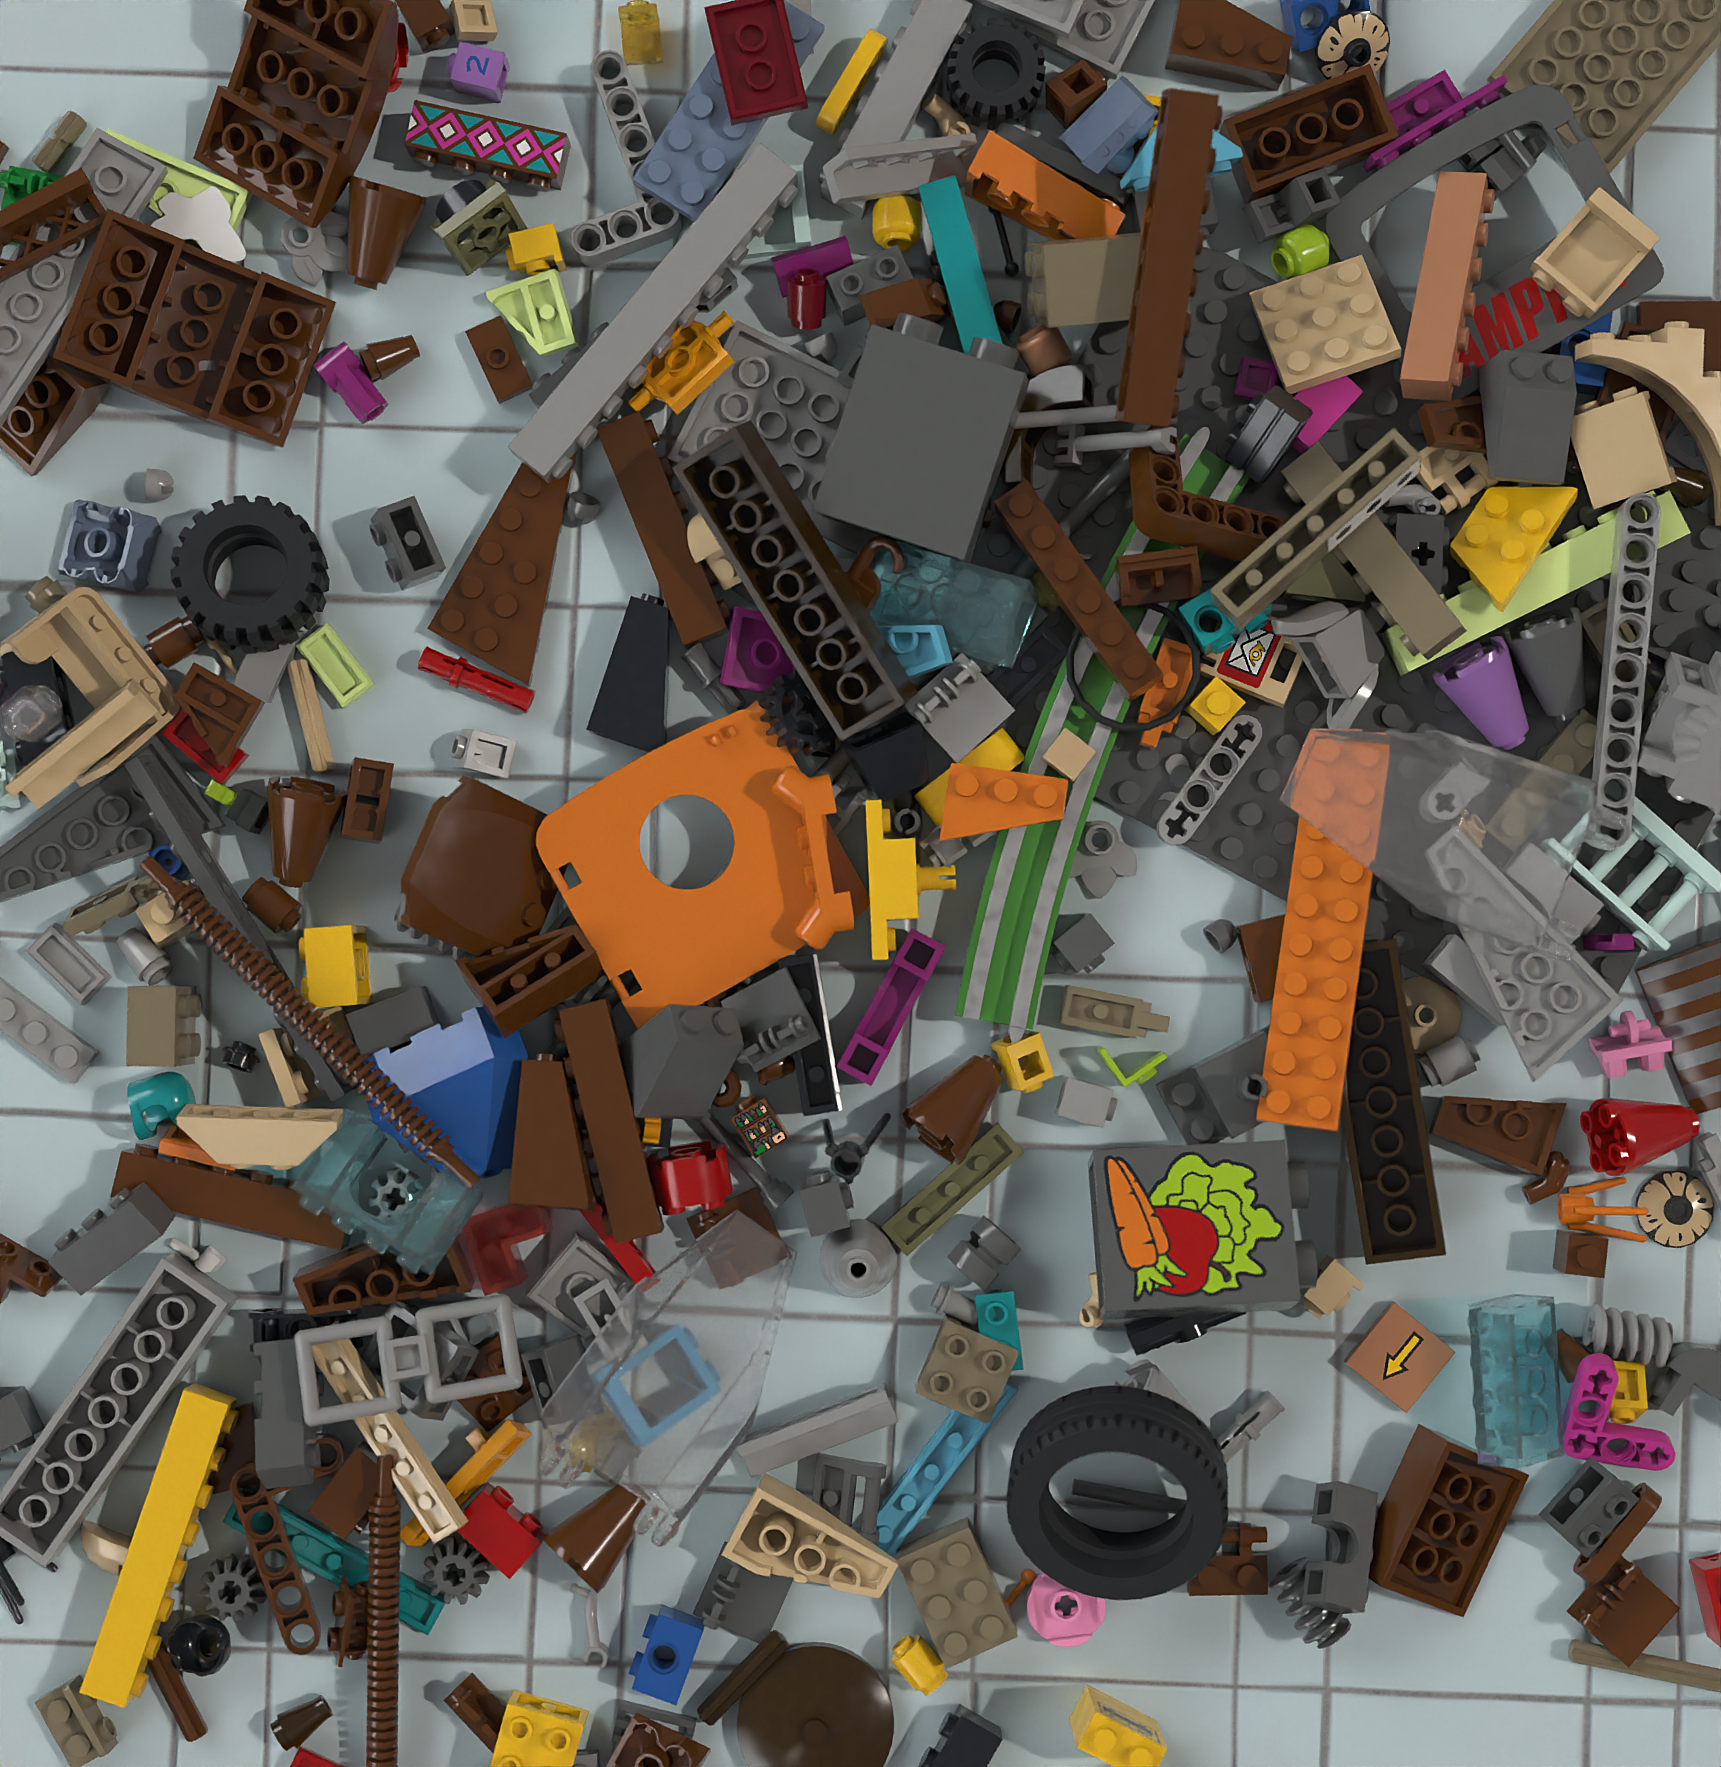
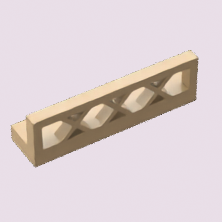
M134 678L131 679L14 775L6 786L7 791L13 797L22 791L40 809L160 710V707Z

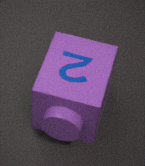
M460 41L457 53H452L449 57L447 76L450 77L456 92L501 103L510 65L506 54L503 52Z

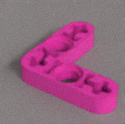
M1594 1353L1582 1359L1559 1427L1558 1435L1563 1451L1568 1456L1588 1460L1590 1457H1593L1598 1462L1652 1471H1660L1672 1465L1676 1453L1670 1437L1665 1432L1605 1422L1618 1384V1374L1614 1362L1609 1356L1602 1353ZM1599 1370H1605V1373L1598 1375L1596 1381L1598 1388L1594 1387L1592 1375H1597ZM1586 1400H1594L1599 1403L1597 1408L1590 1412H1582L1577 1409L1579 1404ZM1579 1434H1583V1435H1584V1436H1580L1577 1441H1572V1440H1571V1439H1576ZM1615 1438H1622L1627 1441L1626 1445L1618 1450H1611L1606 1447L1608 1442Z

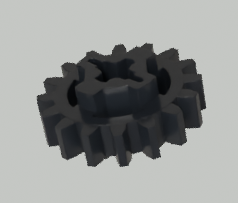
M793 670L788 675L781 674L772 684L765 688L764 693L767 697L759 702V706L766 709L767 712L760 717V721L770 723L771 728L767 730L766 734L767 736L776 734L779 737L777 747L780 748L787 743L790 745V754L794 755L802 749L804 755L809 756L816 750L818 752L822 751L830 745L829 742L838 737L797 670ZM807 710V713L796 716L798 711Z

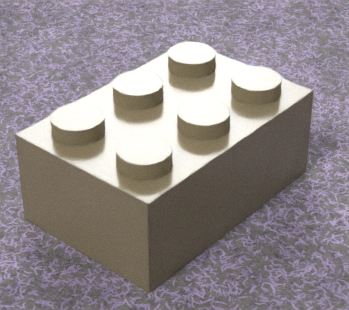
M968 1517L905 1544L896 1551V1560L899 1561L901 1572L945 1669L1018 1637L1015 1620Z

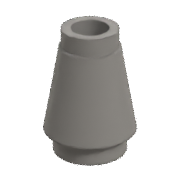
M136 928L125 931L118 938L117 944L121 947L139 981H145L149 986H153L164 980L173 970L174 965L170 961V954L158 947L142 933H139Z

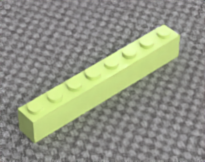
M1654 490L1647 493L1657 499L1661 509L1657 549L1691 533L1670 490L1659 496H1656ZM1635 504V508L1629 510L1631 518L1637 523H1645L1647 519L1646 510L1642 506ZM1618 508L1598 517L1597 520L1600 525L1588 531L1583 524L1563 534L1562 537L1565 542L1554 548L1548 542L1503 612L1495 608L1492 597L1483 587L1479 588L1473 580L1458 586L1460 594L1447 600L1445 595L1441 594L1440 597L1467 631L1431 659L1427 660L1421 653L1413 656L1400 640V637L1405 632L1397 622L1393 623L1390 629L1381 633L1380 636L1400 676L1610 573ZM1628 544L1626 547V555L1630 561L1643 557V551L1638 545Z

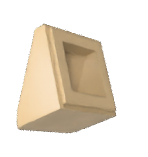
M1064 728L1041 760L1072 783L1096 751L1067 728Z

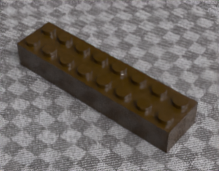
M751 420L732 427L672 467L841 741L902 706L918 693Z
M1397 938L1365 942L1363 945L1341 1106L1366 1265L1446 1255L1444 1230Z

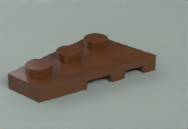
M1443 1096L1439 1100L1428 1134L1535 1177H1540L1543 1175L1567 1103H1540L1522 1100L1507 1101L1492 1100L1490 1098Z

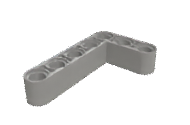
M605 50L598 53L592 61L591 68L597 90L638 203L582 222L572 231L571 243L577 258L584 265L591 267L599 266L671 240L677 236L682 226L679 212L633 184L634 176L654 147L655 141L626 62L621 54L613 50ZM608 68L620 70V74L612 80L601 77L604 70ZM626 103L633 106L631 113L626 116H619L614 113L620 104ZM640 139L647 143L646 147L640 152H631L627 149L629 143L633 140ZM661 211H668L673 214L672 220L665 225H659L653 221L655 215ZM625 224L637 227L635 234L629 238H622L617 235L618 229ZM589 237H595L600 240L599 246L593 251L581 249L582 242Z

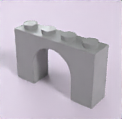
M1532 843L1521 845L1500 870L1502 875L1574 949L1576 946L1572 943L1580 933H1588L1601 918L1598 912L1604 906V903ZM1456 934L1446 935L1422 965L1491 1023L1504 1026L1502 1017L1466 942Z

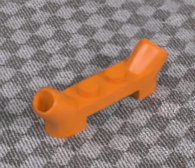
M788 766L785 767L772 785V794L801 815L803 826L797 827L798 844L800 850H807L809 861L808 866H803L804 880L807 890L813 889L815 901L795 927V933L797 937L816 950L825 948L834 933L854 930V915L850 891H833L821 815L837 813L834 793L829 774L808 777L796 767Z

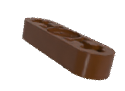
M1640 1483L1631 1490L1639 1499L1638 1502L1604 1538L1602 1543L1587 1558L1580 1554L1576 1559L1573 1571L1589 1585L1598 1583L1607 1574L1658 1510L1662 1497L1646 1483Z

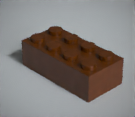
M1370 64L1223 121L1219 134L1242 149L1243 157L1231 167L1245 205L1251 201L1281 191L1296 177L1325 168L1327 174H1331L1367 160L1370 154L1394 141L1399 136Z

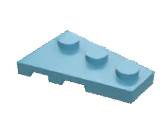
M942 625L878 626L910 679L953 663Z

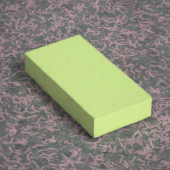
M325 623L296 645L343 708L346 709L376 686L329 623Z

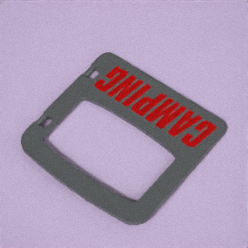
M1531 85L1461 119L1369 176L1340 198L1341 204L1328 212L1325 232L1339 261L1341 262L1362 255L1401 347V357L1397 358L1401 368L1412 312L1405 308L1362 234L1361 226L1377 211L1405 191L1471 151L1504 134L1530 123H1535L1544 130L1585 202L1600 187L1632 213L1590 139L1586 137L1569 103L1558 90L1547 85ZM1565 124L1569 126L1578 142L1566 149L1556 132L1558 128ZM1555 238L1505 270L1472 287L1471 292L1476 293V302L1473 316H1466L1465 327H1469L1467 351H1460L1458 362L1463 363L1462 381L1460 387H1453L1451 400L1465 398L1479 390L1478 369L1501 350L1542 353L1653 289L1661 282L1664 276L1663 265L1654 249L1650 250L1590 319L1584 314L1581 317H1577L1571 313L1562 303L1565 298L1554 289L1550 292L1544 290L1532 278L1535 274L1530 270L1532 263ZM1420 399L1423 405L1435 402H1442L1438 400Z

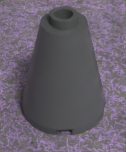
M1576 607L1570 608L1572 615L1562 616L1560 609L1516 622L1518 630L1512 633L1509 632L1508 627L1504 628L1501 632L1510 653L1546 715L1556 716L1557 721L1568 720L1580 715L1579 709L1586 705L1582 617L1580 609Z

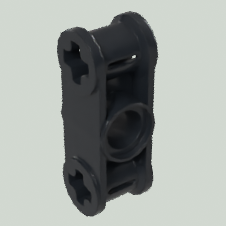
M362 1306L356 1309L307 1315L305 1309L284 1310L282 1308H264L251 1310L248 1312V1318L253 1320V1343L295 1339L296 1333L299 1332L298 1324L301 1319L309 1321L313 1328L329 1326L336 1321L339 1324L357 1321L358 1315L362 1313ZM359 1337L349 1338L355 1348L363 1347V1339ZM253 1343L249 1345L250 1352H253Z

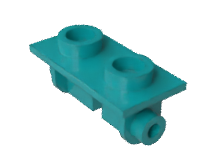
M1002 1289L987 1291V1294L975 1295L979 1333L1016 1348L1019 1354L1012 1371L1024 1370L1014 1291L1002 1292Z

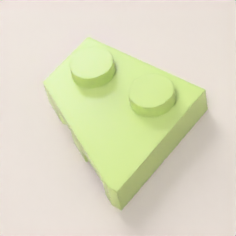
M551 269L485 292L487 299L502 312L511 325L526 338L527 342L540 356L547 357L580 346L557 270Z

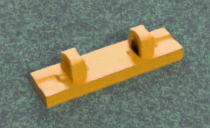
M508 1419L492 1436L485 1429L475 1428L465 1438L476 1453L445 1484L460 1509L532 1435V1432L523 1422H515ZM416 1515L400 1531L401 1539L408 1546L424 1547L431 1540Z

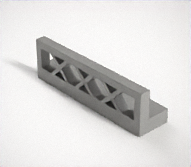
M975 133L850 147L842 150L822 167L833 204L918 194L919 185L956 175L958 186L962 188L966 185L967 178L962 156L978 145Z
M885 1383L740 1437L736 1447L740 1458L744 1457L751 1478L898 1423V1418Z

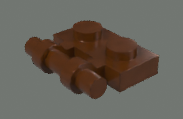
M1238 1523L1237 1527H1227L1222 1543H1237V1552H1216L1215 1557L1208 1563L1206 1568L1187 1582L1189 1596L1268 1595L1267 1554L1265 1552H1251L1252 1543H1267V1528L1251 1527V1523Z

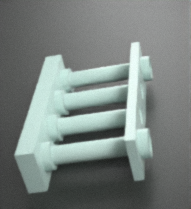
M1609 780L1604 786V795L1612 802L1618 801L1622 793L1621 787L1616 781ZM1634 796L1632 829L1629 839L1620 847L1609 848L1590 870H1587L1572 856L1588 837L1589 812L1560 844L1554 839L1544 840L1540 843L1538 847L1546 853L1545 855L1604 903V907L1633 932L1631 936H1634V942L1648 952L1651 949L1653 951H1667L1671 944L1660 933L1697 892L1709 894L1721 891V873L1636 796ZM1646 839L1656 848L1654 851L1655 857L1621 895L1617 897L1601 881L1638 840L1643 841ZM1675 865L1685 874L1683 878L1685 883L1647 924L1630 907L1667 866L1673 867Z

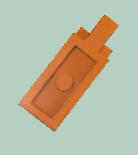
M1165 637L1162 639L1155 660L1163 672L1162 681L1144 693L1138 710V723H1148L1168 714L1185 696L1192 677V655L1189 645ZM1180 713L1172 721L1152 730L1143 731L1139 745L1154 750L1157 747L1161 732L1171 733L1173 725L1177 724Z

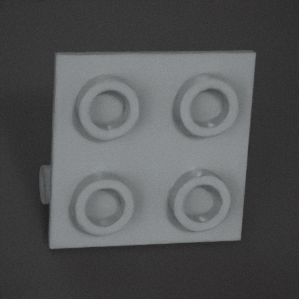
M963 653L957 656L952 664L945 667L904 705L956 763L961 761L1015 711L981 674L979 666L972 659L969 660Z

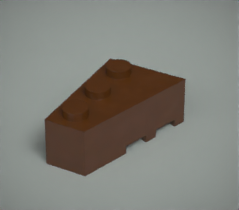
M1178 0L1165 69L1278 91L1286 74L1293 37L1227 0Z

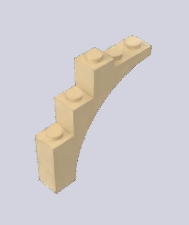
M1674 321L1665 323L1663 329L1649 335L1628 336L1627 340H1617L1614 333H1593L1590 335L1589 340L1575 345V361L1602 365L1631 376L1656 392L1678 414L1694 437L1706 463L1714 494L1715 526H1721V371L1703 372L1704 329L1689 328V322Z

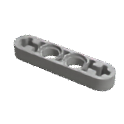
M1240 715L1232 719L1224 728L1159 818L1157 834L1164 843L1177 846L1188 841L1259 744L1262 738V727L1256 718L1250 715ZM1247 723L1252 727L1249 734L1253 739L1252 741L1245 739L1236 748L1237 751L1243 752V755L1239 758L1232 749L1221 744L1224 739L1229 745L1232 744L1238 735V732L1234 729L1235 725L1242 727ZM1215 754H1224L1230 759L1231 770L1227 775L1219 776L1211 770L1210 761ZM1194 785L1203 786L1209 794L1208 802L1203 807H1194L1188 802L1187 792ZM1180 803L1187 812L1197 815V818L1193 822L1190 816L1186 817L1181 824L1182 830L1185 831L1184 835L1176 834L1171 838L1167 835L1169 827L1165 823L1167 820L1175 821L1178 819L1183 811L1177 810L1175 807Z

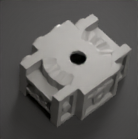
M1715 651L1709 664L1670 652L1664 664L1666 674L1641 721L1637 766L1651 776L1661 777L1664 775L1668 793L1678 801L1688 804L1694 801L1708 806L1711 811L1721 815V652Z

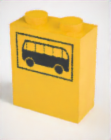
M1088 1684L1086 1685L1069 1718L1077 1748L1113 1767H1159L1167 1751V1746L1157 1720Z

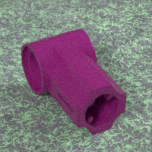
M344 341L313 364L334 393H339L346 402L345 404L362 424L377 418L389 405L364 373L366 369Z

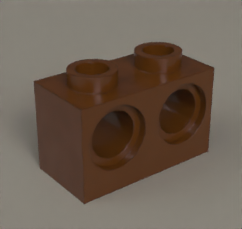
M354 757L351 763L347 798L344 805L339 838L379 844L382 841L394 768L393 763Z

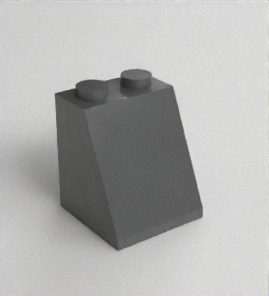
M669 1004L620 1044L635 1118L701 1120L705 1117L744 1045L736 1008Z

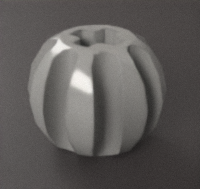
M400 1168L388 1169V1181L381 1176H377L371 1184V1187L378 1192V1196H368L369 1206L371 1208L377 1205L380 1208L381 1212L376 1218L384 1224L392 1216L395 1227L406 1226L409 1224L407 1213L414 1219H418L425 1210L417 1203V1199H427L426 1187L419 1190L415 1187V1181L420 1177L412 1171H409L406 1178L403 1179ZM400 1189V1196L406 1199L405 1202L396 1205V1199L390 1197V1194Z

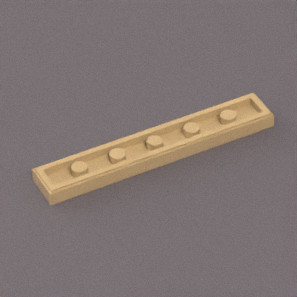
M336 1321L331 1325L339 1324V1322ZM349 1338L312 1345L314 1361L343 1404L385 1396L384 1391ZM397 1411L353 1419L377 1457L378 1455H393L392 1480L433 1543L438 1542L468 1522Z

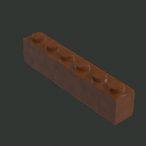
M637 411L596 428L685 649L692 648L699 642L704 643L729 633L725 623L731 621V615L723 598L716 601L711 589L712 586L718 584L714 573L708 563L704 565L700 561L696 563L690 552L687 540L688 529L682 515L689 513L681 492L672 493L667 479L674 477L666 455L658 457L653 443L660 440L652 420L643 421L640 411Z
M1027 479L995 500L996 514L1080 631L1128 702L1130 703L1161 682L1162 670Z
M609 998L559 1010L560 1018L554 1019L559 1042L566 1041L570 1057L564 1058V1065L569 1081L576 1080L579 1095L573 1096L577 1117L579 1120L585 1118L589 1133L583 1135V1143L587 1157L595 1158L598 1172L592 1174V1179L597 1197L604 1196L607 1211L602 1212V1220L606 1235L613 1234L615 1244L662 1233L664 1223L660 1207L656 1206V1195L651 1180L645 1145L642 1143L643 1137L638 1118L634 1117L620 1043Z
M136 1143L135 1149L130 1148L121 1151L110 1196L112 1198L122 1189L127 1188L129 1191H132L144 1182L173 1212L338 1250L349 1246L359 1200L349 1198V1191L327 1187L326 1192L311 1189L312 1183L304 1180L289 1178L287 1184L273 1181V1174L265 1171L250 1170L249 1175L175 1156L158 1154V1147Z

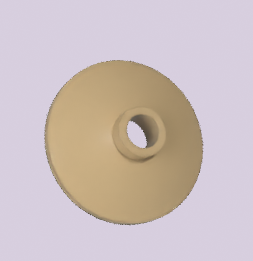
M1416 976L1404 980L1414 1050L1417 1054H1425V1051L1456 1036L1461 1023V1007L1455 993L1424 976ZM1423 1008H1428L1432 1015L1431 1019L1426 1023L1419 1019V1012Z

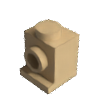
M1327 1255L1317 1266L1316 1288L1300 1289V1293L1306 1298L1301 1304L1320 1320L1324 1314L1328 1316L1332 1311L1335 1313L1339 1312L1351 1297L1348 1293L1350 1289L1354 1287L1360 1291L1364 1284L1335 1259Z

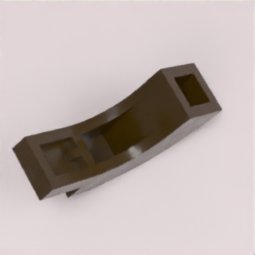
M1083 363L1057 367L1039 374L1029 381L1020 413L1094 407V378ZM1051 426L1014 429L1001 468L1003 482L1011 489L1026 479L1033 488L1034 451L1041 436Z

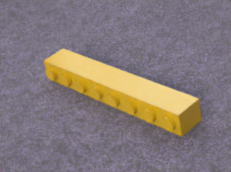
M196 1383L183 1389L79 1693L125 1708L135 1697L140 1698L149 1679V1674L144 1673L148 1659L153 1660L162 1641V1637L157 1635L161 1622H167L174 1607L175 1599L170 1598L174 1584H180L187 1569L188 1562L183 1560L187 1546L192 1547L200 1531L201 1524L196 1523L200 1508L205 1509L213 1493L214 1487L208 1484L213 1471H219L226 1455V1449L222 1448L226 1433L231 1434L239 1417V1411L234 1410L238 1400L237 1397Z

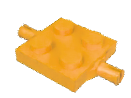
M723 311L708 327L697 323L695 320L686 328L680 326L671 337L673 343L669 350L659 359L655 356L647 365L648 373L642 381L644 386L627 400L628 404L637 412L641 411L652 399L656 398L659 401L665 402L678 415L735 362L729 353L722 348L718 339L735 324L733 319Z

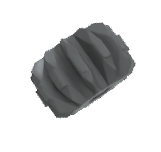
M449 1536L446 1539V1547L436 1543L432 1548L434 1556H427L424 1560V1565L431 1570L425 1573L423 1580L428 1583L436 1582L430 1594L435 1596L442 1590L445 1592L443 1598L445 1604H450L454 1595H456L461 1605L466 1604L468 1593L473 1597H479L482 1593L479 1584H487L490 1580V1575L483 1570L488 1568L491 1562L487 1558L478 1559L481 1553L476 1548L473 1550L468 1548L470 1543L465 1538H463L460 1546H458L455 1537ZM453 1563L456 1564L458 1569L464 1568L465 1571L461 1577H458L456 1571L450 1572L449 1569Z
M229 1553L225 1556L224 1562L216 1559L210 1564L212 1571L205 1572L201 1577V1580L207 1587L200 1591L199 1596L211 1598V1602L205 1609L207 1612H211L217 1607L220 1610L218 1614L219 1621H224L229 1614H231L235 1623L240 1622L244 1618V1613L252 1617L258 1612L257 1604H263L267 1599V1594L261 1590L264 1588L261 1577L257 1576L259 1573L257 1565L253 1568L249 1566L250 1554H245L239 1563L234 1553ZM231 1581L235 1582L234 1587L237 1584L240 1586L241 1591L238 1594H234L235 1588L232 1591L229 1590L228 1584Z

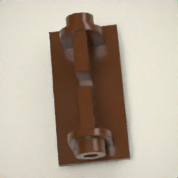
M341 1576L339 1591L333 1592L332 1613L333 1616H336L334 1627H329L327 1632V1648L329 1652L334 1653L338 1667H342L344 1656H347L350 1660H360L363 1654L367 1652V1638L369 1634L368 1622H356L357 1619H368L369 1582L359 1581L356 1586L349 1587L345 1576Z
M472 1672L443 1701L485 1746L494 1753L506 1707Z

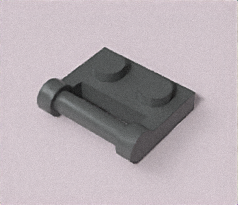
M828 1454L817 1455L812 1501L852 1528L857 1476L866 1477L861 1528L852 1529L866 1540L878 1546L880 1532L876 1531L881 1479L886 1478L887 1465Z

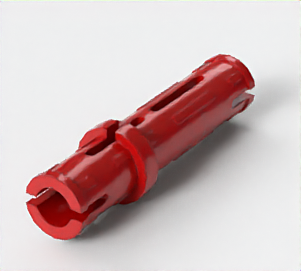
M428 646L424 649L418 663V670L448 681L449 686L454 688L461 686L487 698L511 706L525 714L528 713L535 697V690L468 664V660L460 657L456 659Z

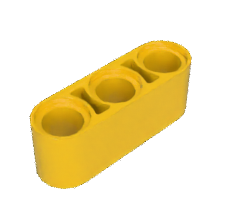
M1001 728L955 764L1012 771L1025 760V755L1005 729ZM950 768L914 796L937 827L942 824Z

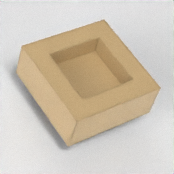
M491 0L451 1L449 8L457 40H495L498 31Z

